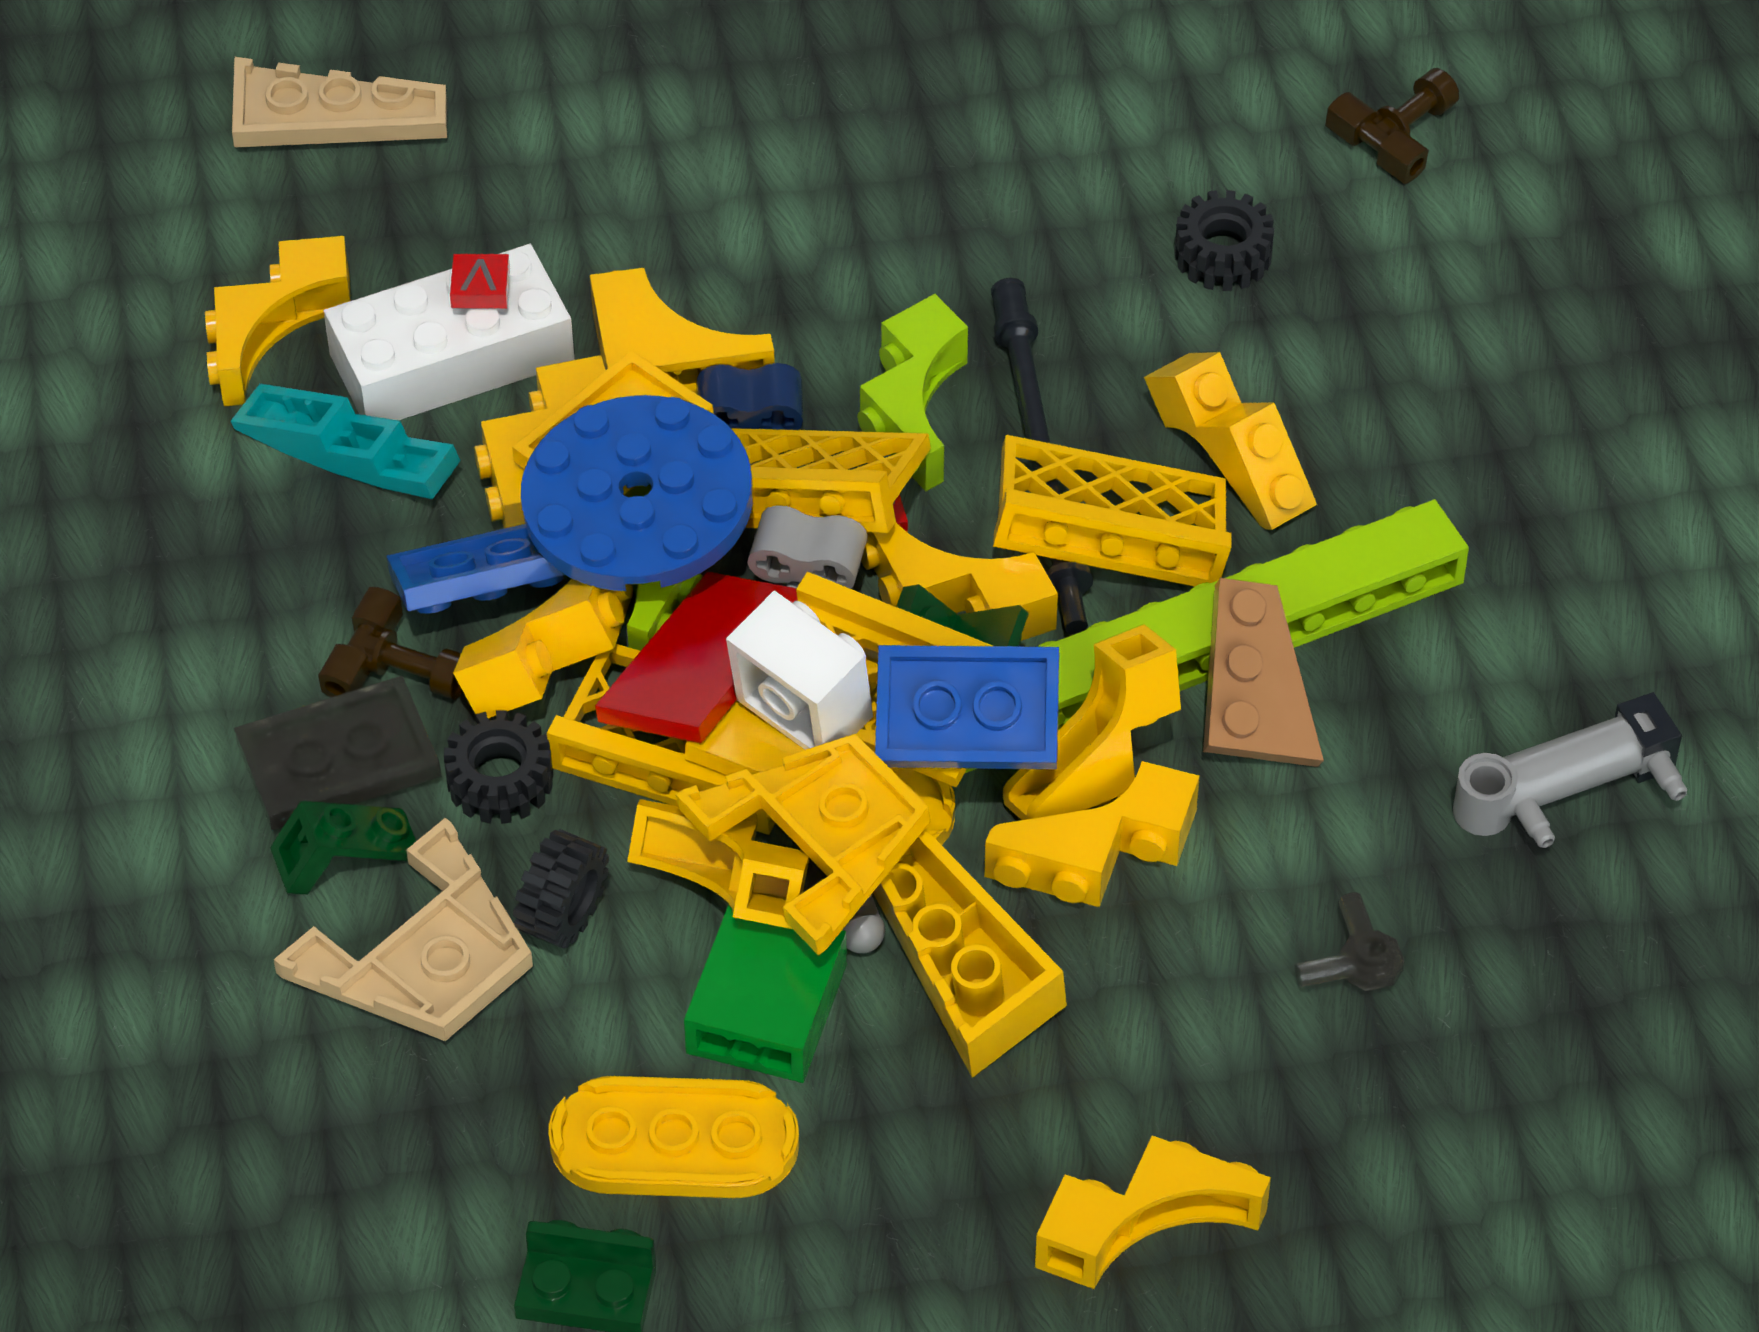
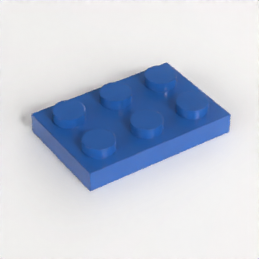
M526 524L386 556L390 577L407 611L417 610L419 613L425 614L443 611L451 606V601L473 597L476 600L496 599L505 595L507 588L530 584L532 587L552 586L561 582L564 579L563 575H565L549 564L539 553L528 534Z
M879 645L875 754L889 768L1057 769L1059 647Z

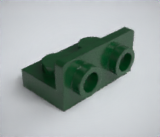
M552 1220L547 1223L539 1221L528 1222L526 1230L527 1255L514 1304L516 1319L605 1332H643L656 1274L655 1248L652 1238L641 1236L628 1229H614L609 1232L581 1228L565 1220Z

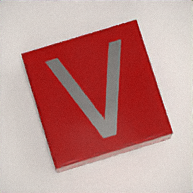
M453 254L450 287L451 308L507 309L510 276L509 254Z

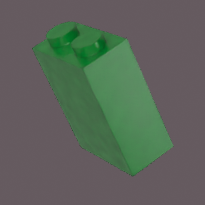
M728 905L684 1018L686 1054L804 1083L847 966L846 931L842 930L830 946L820 955H817L793 929L734 918L732 908Z

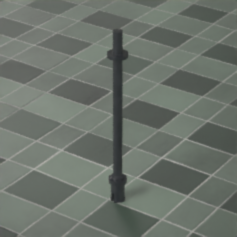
M1004 278L997 281L991 288V296L994 301L997 321L994 324L995 339L1002 347L1009 348L1027 439L1050 443L1030 346L1038 336L1037 321L1029 313L1023 281L1017 278ZM1031 460L1033 471L1042 468L1039 463ZM1058 479L1046 482L1055 492L1061 494ZM1051 558L1052 567L1046 573L1058 593L1065 630L1072 635L1085 631L1088 628L1082 595L1093 585L1092 572L1086 565Z

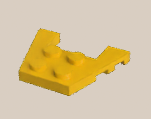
M856 734L782 757L783 765L753 775L747 769L726 775L727 783L700 792L697 785L676 793L679 810L710 842L758 810H764L828 876L782 906L785 921L817 955H820L830 946L930 823L929 807Z

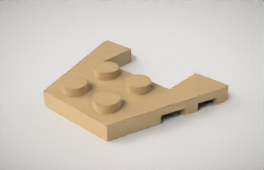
M444 818L406 850L408 864L441 889L442 892L360 961H356L313 926L274 959L276 974L295 984L446 1041L532 968V952L498 897H494L481 877V870L471 854L468 855L458 840V832L452 822Z

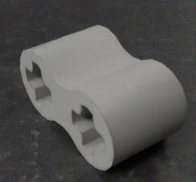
M776 505L768 507L763 511L747 563L749 569L756 576L769 582H801L806 572H810L851 589L856 580L868 535L866 529L852 518L839 515L813 517L788 506Z

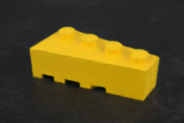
M925 828L873 891V894L973 1078L1067 1006L1064 973Z

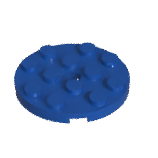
M652 395L626 396L580 408L576 413L555 426L540 441L531 454L523 473L521 504L526 528L534 546L549 564L561 573L581 583L614 591H626V584H643L660 581L662 588L685 581L703 572L720 560L735 545L742 535L752 511L753 481L750 461L743 444L734 431L716 415L677 397ZM651 484L652 490L644 497L633 496L629 498L623 495L624 486L627 488L634 486L647 487Z

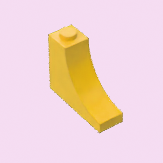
M644 268L590 275L592 312L605 370L632 350L696 393L697 377L707 367L723 364L739 369L751 370L775 363L771 334H730L711 330L688 321L670 309L657 296L647 279Z

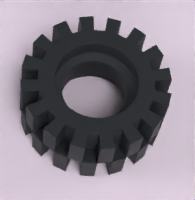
M1217 190L1209 191L1207 193V201H1204L1198 195L1192 198L1191 207L1185 204L1181 209L1180 217L1177 218L1175 260H1178V268L1182 273L1189 271L1188 279L1196 284L1201 278H1204V288L1213 290L1215 282L1223 283L1222 291H1232L1233 282H1238L1240 288L1243 289L1250 286V278L1258 282L1263 278L1264 270H1269L1273 251L1274 220L1271 214L1266 215L1267 207L1262 202L1253 207V197L1248 194H1244L1241 200L1235 199L1236 191L1226 190V198H1219ZM1226 235L1235 237L1242 242L1225 246L1212 243L1207 239L1213 236Z
M496 710V720L489 721L486 712L476 714L477 725L475 726L467 719L460 723V735L451 732L447 739L448 748L444 747L443 755L448 792L451 794V800L457 807L462 804L463 814L470 818L479 810L480 821L490 824L493 814H500L501 824L511 823V812L517 811L521 819L530 816L529 803L539 809L545 803L544 793L550 794L553 787L549 740H547V735H542L541 726L535 721L527 726L526 716L520 713H516L513 721H508L507 710ZM506 757L521 763V766L516 771L504 776H487L476 771L480 764L492 758Z
M562 829L550 832L549 839L545 837L540 843V852H534L529 860L532 864L529 872L524 871L521 881H524L523 888L517 890L515 900L519 901V903L513 909V917H516L514 921L515 927L524 933L560 948H567L569 943L573 944L578 939V932L583 933L588 926V916L594 915L597 906L594 905L597 897H602L605 887L601 883L607 878L609 870L605 867L609 862V855L606 854L607 849Z

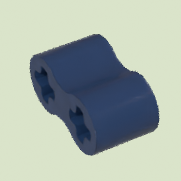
M773 363L757 369L746 370L731 365L719 364L707 367L699 373L696 381V394L711 403L714 415L724 421L730 428L799 430L802 427V377L796 368L787 364Z

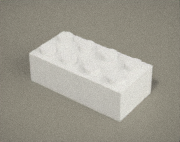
M531 243L499 253L509 254L510 260L507 309L451 308L450 287L452 269L323 310L329 354L358 413L367 416L401 420L535 376L536 367L574 360L571 317Z

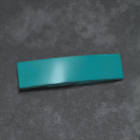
M259 383L231 420L235 430L294 458L373 486L429 499L435 497L461 461L453 444L408 437L399 420L355 414L348 397Z

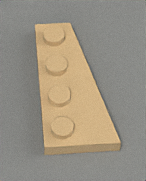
M235 57L232 115L234 147L447 138L446 85L379 76L371 83L357 81L351 77V72L330 70L327 77L301 73L300 65L278 63L276 69L254 67L253 59Z

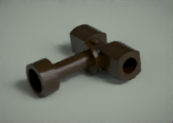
M1433 68L1415 81L1413 86L1414 96L1397 109L1391 106H1383L1375 111L1352 93L1345 92L1337 97L1328 107L1325 126L1352 146H1356L1364 141L1378 152L1376 164L1402 183L1407 184L1417 178L1426 168L1429 149L1410 136L1409 126L1427 112L1432 115L1443 114L1458 102L1459 89L1454 79L1447 72L1439 68Z
M369 587L351 617L354 629L352 638L347 645H335L318 674L321 692L335 700L351 703L356 698L370 672L383 675L391 666L430 679L429 687L432 693L455 700L463 692L453 674L461 653L445 648L438 657L398 645L397 633L394 630L403 616L401 598L389 590L380 587Z

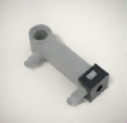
M1652 692L1617 704L1615 717L1610 720L1504 757L1491 753L1475 754L1467 758L1459 768L1453 805L1455 821L1462 829L1472 834L1488 836L1504 830L1511 821V816L1516 815L1528 835L1534 838L1537 845L1546 848L1553 844L1555 836L1540 806L1630 774L1633 775L1637 783L1655 778L1661 789L1665 790L1672 800H1681L1687 794V788L1682 782V776L1676 768L1682 734L1655 693Z

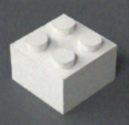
M774 590L726 638L737 701L804 750L856 734L873 717L866 654L863 648L845 633L836 635L822 625L817 615L806 604L800 601L791 603Z

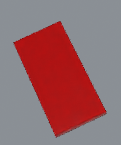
M707 572L596 703L595 709L598 722L702 743L737 700L726 638L774 590L793 603L798 601L797 588Z

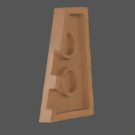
M1220 578L1215 584L1203 752L1319 767L1324 760L1278 586Z

